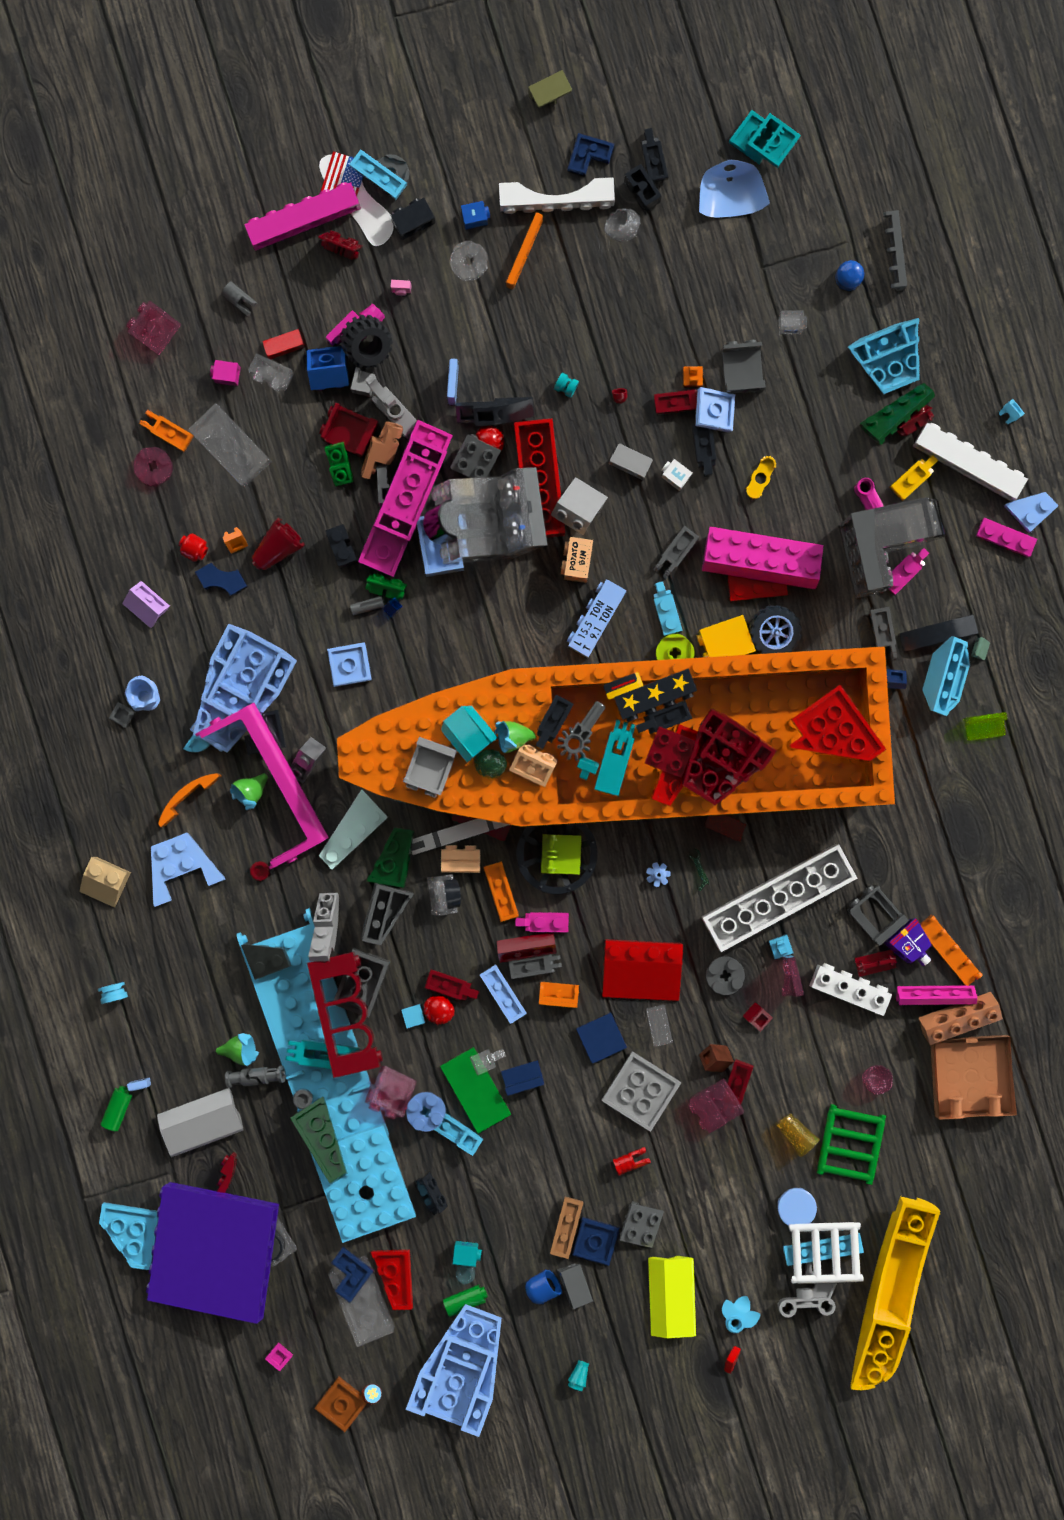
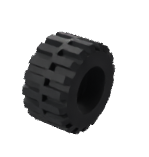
M359 315L358 319L356 317L352 318L353 321L351 323L348 321L346 323L347 327L342 329L343 335H340V340L342 341L340 345L351 362L360 368L364 366L365 369H369L370 366L375 368L378 363H384L383 359H387L389 357L388 352L392 351L390 345L393 344V340L390 338L392 336L383 323L371 315L366 317ZM374 335L373 341L369 346L359 348V344L364 337Z

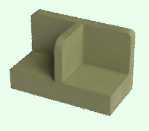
M563 70L528 87V94L531 100H535L538 108L550 102L555 105L558 98L572 92V88Z

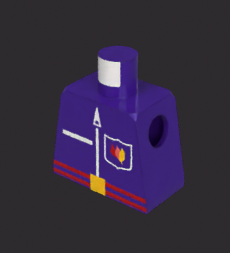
M916 918L909 919L905 925L884 942L888 948L906 963H912L917 960L923 967L931 961V958L925 952L931 946V942Z

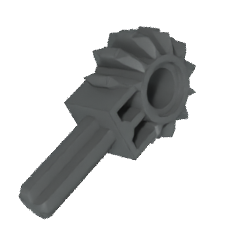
M596 701L581 724L577 722L574 728H569L570 735L566 731H562L566 738L558 737V741L564 744L557 745L558 749H565L560 753L561 756L568 752L567 760H570L573 754L575 761L579 760L578 753L583 758L586 756L582 749L585 751L590 750L584 744L591 742L589 738L593 732L590 730L605 710V706L602 703ZM569 740H578L579 748L571 749L568 746Z

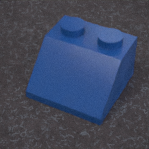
M341 346L307 350V372L311 390L349 386L346 354Z

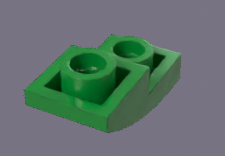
M344 442L326 446L324 449L335 486L353 482V474Z

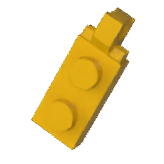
M933 455L926 462L923 459L916 462L890 486V489L903 501L932 475L933 470L931 467L938 459Z

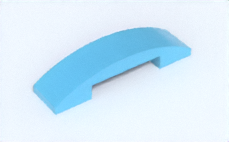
M424 1106L421 1114L429 1117L428 1114L431 1112V1109H427ZM445 1114L443 1122L439 1127L434 1129L472 1156L483 1141L479 1135L448 1114Z

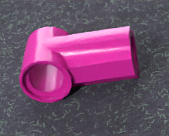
M862 478L858 481L854 491L865 509H874V515L885 510L874 488V482L869 478ZM860 484H866L869 488L868 492L861 491Z

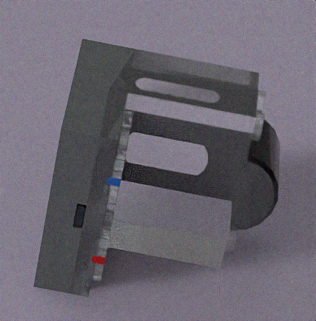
M536 467L515 468L499 477L449 479L433 487L432 498L435 501V506L426 512L423 527L431 541L435 544H441L440 555L443 559V564L513 559L547 545Z
M925 497L851 513L839 525L855 598L876 595L885 592L893 586L891 568L887 567V563H889L887 553L919 547L925 543L945 537V528L937 499Z

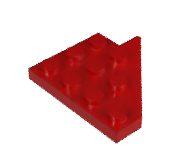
M838 685L791 719L802 735L789 745L793 749L865 761L873 760L886 750L841 685Z

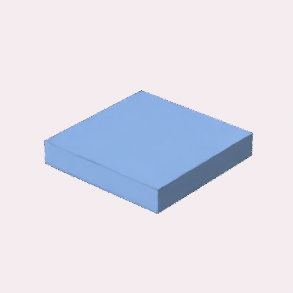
M457 359L449 360L447 387L449 405H456L459 370Z
M700 387L697 393L695 426L728 433L732 432L735 394Z
M365 642L327 649L334 687L372 681Z

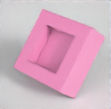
M391 280V290L396 295L405 296L406 293H411V282Z

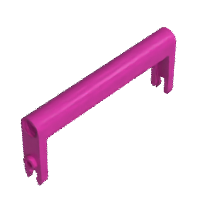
M252 703L222 720L220 717H217L209 722V727L197 732L195 735L196 737L200 735L203 738L237 720H242L307 837L305 841L271 859L269 868L272 869L284 862L289 864L295 861L297 855L323 842L328 838V835L256 704Z

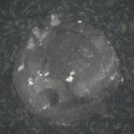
M617 209L616 213L612 212L606 221L604 231L611 239L617 242L630 241L638 234L640 217L632 209Z

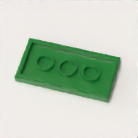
M474 1047L440 1065L477 1133L511 1115L508 1106Z

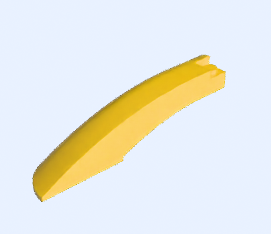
M900 1196L896 1211L892 1212L876 1264L862 1321L850 1386L853 1390L875 1388V1385L888 1381L899 1366L911 1329L910 1324L923 1266L940 1215V1210L935 1205L923 1199L917 1198L913 1200Z

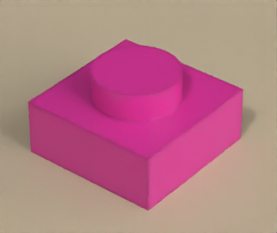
M278 1342L266 1356L265 1360L278 1371H281L293 1354Z

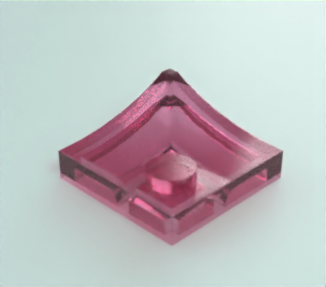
M790 954L783 956L784 985L782 996L797 997L804 995L795 957Z

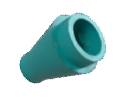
M578 1360L568 1379L569 1387L583 1391V1388L586 1387L589 1363Z

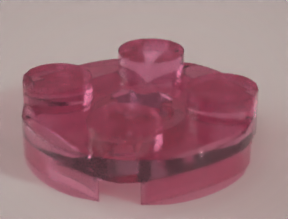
M157 447L143 448L134 460L135 475L141 482L149 486H157L164 481L166 482L173 471V464L169 455ZM156 462L158 468L150 471L149 464Z

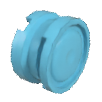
M121 982L98 988V992L102 991L101 1004L128 997L124 988H121L125 983Z

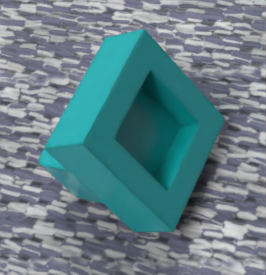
M581 756L577 765L578 768L582 769L579 778L587 780L590 772L596 774L600 763Z

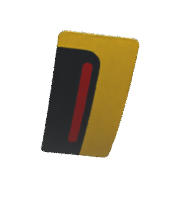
M636 672L607 683L603 687L610 700L618 695L642 687L643 683L639 673Z

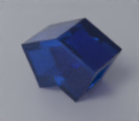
M394 598L382 609L390 618H393L403 606Z

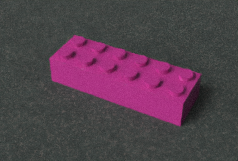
M709 527L702 571L816 589L820 580L824 545Z

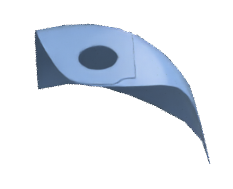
M727 160L708 169L703 175L700 186L699 212L705 216L715 218L741 216L757 212L770 204L762 177L757 168L752 164L738 160ZM732 164L736 166L732 171L724 170V167ZM733 177V180L730 182L726 180V178Z

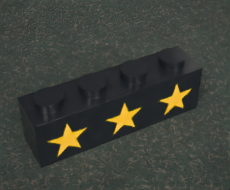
M688 668L618 695L613 699L621 719H626L627 722L638 719L637 714L645 712L648 715L657 711L656 707L664 705V708L676 704L675 700L681 697L683 701L694 697L693 693L697 689Z

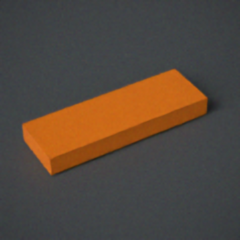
M502 861L485 866L484 871L500 921L503 922L518 917L519 914Z

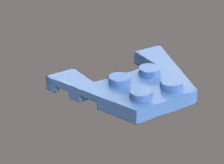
M184 833L151 846L154 907L172 900L165 881L198 868H202L208 886L225 880L223 874L219 872L214 863L210 861L189 833Z

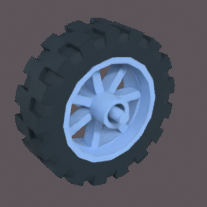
M770 605L760 609L752 617L753 620L749 624V633L754 647L762 654L792 652L791 650L797 647V642L801 639L800 631H802L799 619L789 609L779 605ZM776 618L775 625H772L768 620ZM781 618L786 624L778 627ZM765 623L769 626V630H762ZM788 627V635L782 633L781 630ZM770 633L768 638L764 641L762 638V634ZM780 636L786 638L782 643H779L778 637ZM775 637L776 645L768 644Z

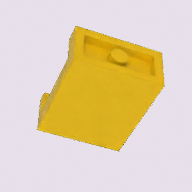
M743 615L698 631V643L705 650L703 657L748 655L756 651Z

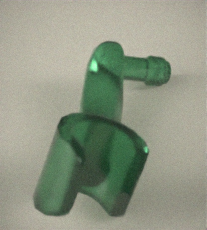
M694 849L698 852V856L693 858L689 854V857L694 860L698 874L704 881L698 887L702 891L706 884L709 885V880L699 860L701 853L698 849Z

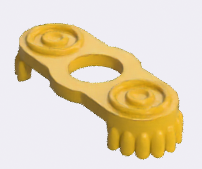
M763 457L757 470L753 472L751 482L746 488L747 495L750 498H760L765 486L769 484L770 476L774 468H776V462L773 457ZM758 473H763L766 476V481L763 484H759L755 480V476Z

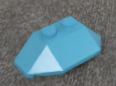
M951 636L932 654L923 686V693L931 711L947 716L949 711L960 702L970 667L967 650L968 642Z

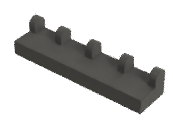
M899 210L883 212V217H888L889 228L885 229V234H890L891 247L887 248V253H892L893 266L889 267V272H894L895 283L891 284V289L904 291L907 287Z

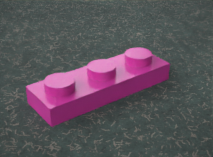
M987 518L982 519L976 537L1028 558L1031 556L1037 541L1034 537Z

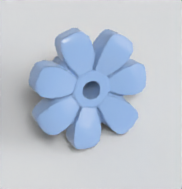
M657 862L653 863V869L647 868L646 873L650 875L647 877V881L649 883L654 881L653 885L655 887H659L660 882L666 885L668 883L666 877H670V871H665L667 868L665 864H661L659 867Z

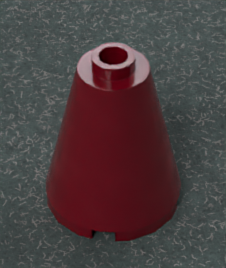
M280 518L273 522L252 555V564L258 570H267L305 545L304 542L300 544L299 540L302 538L288 523L285 525L280 523L282 521Z

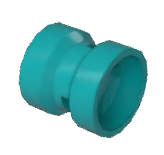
M562 372L554 386V390L563 392L565 396L571 398L579 381L568 378V375Z

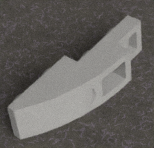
M319 893L313 920L315 929L308 956L310 962L329 961L331 951H334L339 915L338 893Z

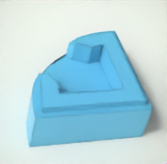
M193 735L183 749L189 752H201L211 744Z

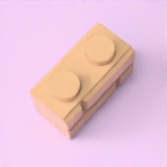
M446 845V849H441V872L480 873V849H476V845H465V849H457V845Z

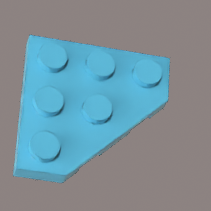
M103 1203L99 1224L107 1231L112 1242L127 1259L130 1267L149 1270L153 1262L151 1252L156 1240L154 1231L158 1225L157 1211Z

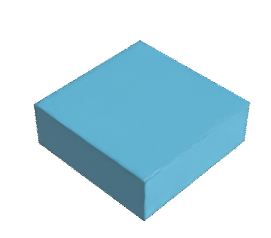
M420 1004L401 1010L406 1028L425 1023Z

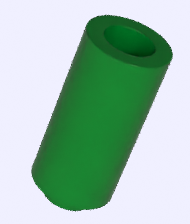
M119 1086V1088H114L100 1124L102 1127L112 1131H119L133 1095L128 1091L127 1087Z
M478 1284L443 1299V1303L448 1316L451 1318L458 1315L465 1304L477 1307L486 1303L485 1298H488L485 1287H480Z

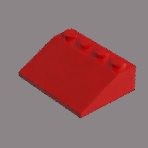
M605 939L602 997L679 1001L683 944Z

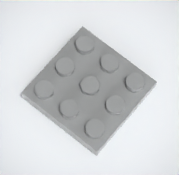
M632 1051L603 1096L602 1101L651 1132L681 1082Z

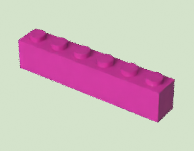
M341 183L336 186L337 188L323 190L315 197H305L297 204H287L282 210L277 212L273 210L266 213L264 217L250 219L244 225L255 251L360 210L361 207L352 183Z

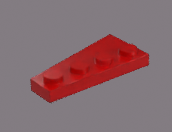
M678 724L675 733L696 740L698 731ZM688 763L682 778L661 770L650 799L671 806L683 788L682 782Z

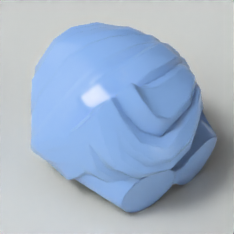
M138 676L129 681L125 690V697L133 710L150 711L158 706L160 696L157 686L153 681L145 676Z

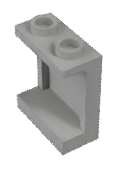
M575 477L557 502L551 516L584 535L595 516L601 511L608 497Z
M419 737L410 766L403 782L407 783L406 787L416 791L418 787L426 790L425 794L435 798L437 794L442 795L457 750Z

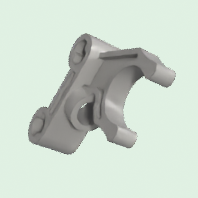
M371 374L365 381L375 395L371 398L372 402L391 422L403 426L402 435L408 440L417 420L386 386L383 388L377 381V378ZM399 407L401 412L398 415H392V408Z
M812 1262L805 1263V1275H813ZM814 1283L813 1288L796 1289L797 1297H786L779 1300L777 1303L778 1311L784 1317L789 1318L795 1315L797 1308L816 1307L821 1314L831 1315L835 1311V1303L831 1296L837 1283ZM824 1301L830 1304L827 1310L821 1307ZM786 1303H791V1308L788 1309V1312H783L782 1307H785Z

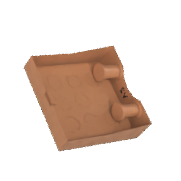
M1010 1036L949 1038L931 1045L935 1117L942 1120L975 1116L1017 1115Z

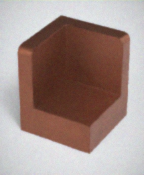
M710 1044L699 1054L705 1071L723 1072L734 1062L728 1047L725 1045Z

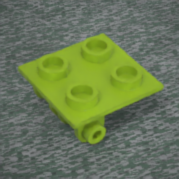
M543 834L541 873L580 875L581 836Z

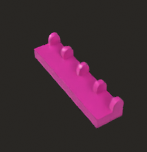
M897 986L896 1001H899V1005L977 1004L978 999L974 986Z

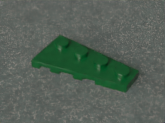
M925 383L916 386L907 394L899 397L893 403L885 406L882 410L861 422L862 430L879 445L885 442L884 438L888 434L893 435L897 431L899 424L902 422L906 423L911 419L910 416L914 411H920L935 397L934 391Z
M321 1097L290 1119L328 1182L333 1184L348 1173L325 1098Z

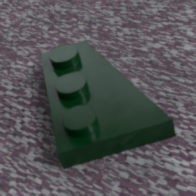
M394 827L381 856L376 861L375 867L367 879L368 882L405 888L414 836L413 830Z

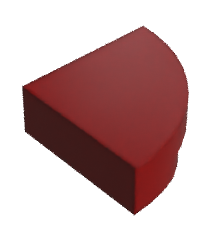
M735 1346L726 1359L725 1372L731 1374L741 1351L740 1348Z

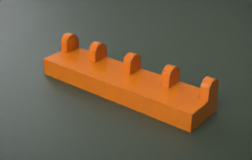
M930 915L920 923L933 948L965 986H969L973 981L983 976L959 948L958 944L954 942L947 931L940 925L934 915Z

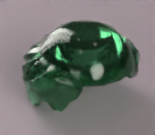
M487 749L478 753L474 760L478 773L488 779L498 778V776L505 772L507 767L506 758L495 749Z

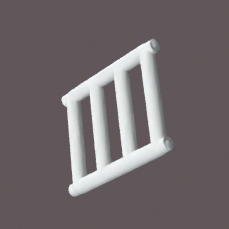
M854 1222L789 1224V1230L792 1232L794 1276H792L791 1282L798 1284L863 1282V1275L860 1274L858 1230H860L861 1224ZM850 1230L852 1274H841L839 1231ZM811 1231L813 1275H802L800 1232ZM819 1231H831L833 1275H821Z

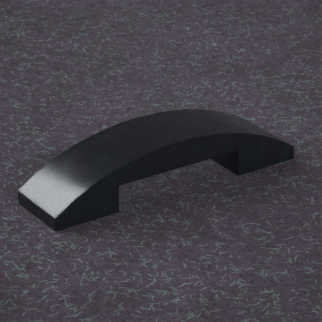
M974 615L910 630L899 635L903 651L906 652L945 642L951 636L962 638L978 634Z

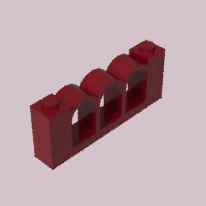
M354 951L332 956L329 961L308 962V970L333 1078L380 1067V1062H383L381 1050L377 1051V1046L372 1047L374 1034L370 1027L363 1024L368 1015V1008L366 1003L357 997L362 988L361 979L355 973L359 970L358 967L361 966L359 955H355ZM340 975H348L355 980L356 990L353 995L326 1002L321 980ZM355 1002L361 1007L362 1018L359 1022L332 1029L328 1006ZM357 1028L367 1033L369 1042L366 1048L338 1055L334 1033Z

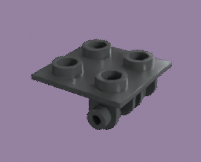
M467 434L450 468L483 484L501 450L477 439L478 437L473 434Z
M632 1201L629 1204L628 1214L625 1215L626 1220L623 1221L624 1225L622 1232L619 1233L621 1235L619 1240L652 1248L664 1211L642 1206L638 1202Z

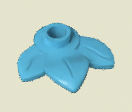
M747 1296L738 1298L734 1304L729 1300H725L723 1303L722 1314L726 1318L725 1325L732 1333H739L743 1328L753 1327L760 1318V1313L750 1311V1301ZM733 1320H738V1324L736 1326H733L731 1324Z

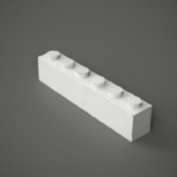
M926 423L913 447L929 456L934 455L938 461L1011 502L1018 498L1028 480L1022 472L1007 468L1008 465L1006 463L991 459L988 453L973 449L974 446L972 444L957 440V436L947 432L946 434L934 423Z

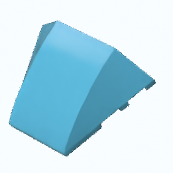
M919 318L894 324L860 338L848 346V349L883 394L919 380Z

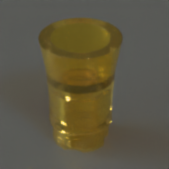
M792 1113L787 1114L777 1124L800 1157L809 1152L820 1140L798 1118H795Z

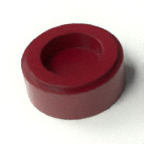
M255 862L250 868V874L255 880H265L270 874V868L265 862Z

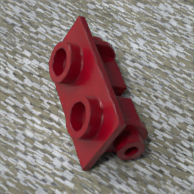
M925 405L920 411H914L910 416L911 419L897 426V428H900L897 430L898 434L901 437H906L917 430L914 423L917 422L918 426L922 427L932 421L934 417L932 411H930L932 407Z
M890 949L856 957L855 963L858 975L861 977L896 968L895 963H897V960Z

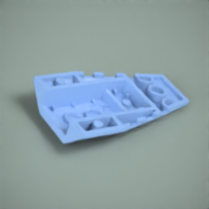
M228 624L210 659L209 671L206 676V684L193 735L209 727V722L217 717H220L222 720L252 703L256 704L259 712L262 714L279 696L297 660L283 649L254 633ZM237 720L201 739L228 752L247 731V728L242 720Z
M465 1304L420 1370L406 1410L421 1416H425V1413L461 1426V1431L479 1437L493 1400L502 1318Z

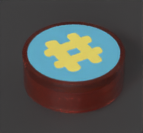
M376 1384L366 1385L361 1393L362 1399L367 1404L379 1402L382 1397L381 1388Z

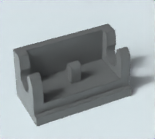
M576 1263L557 1269L571 1308L576 1309L593 1302L580 1264L576 1265Z

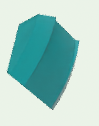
M461 706L443 721L441 731L467 763L485 747L498 739L472 706Z

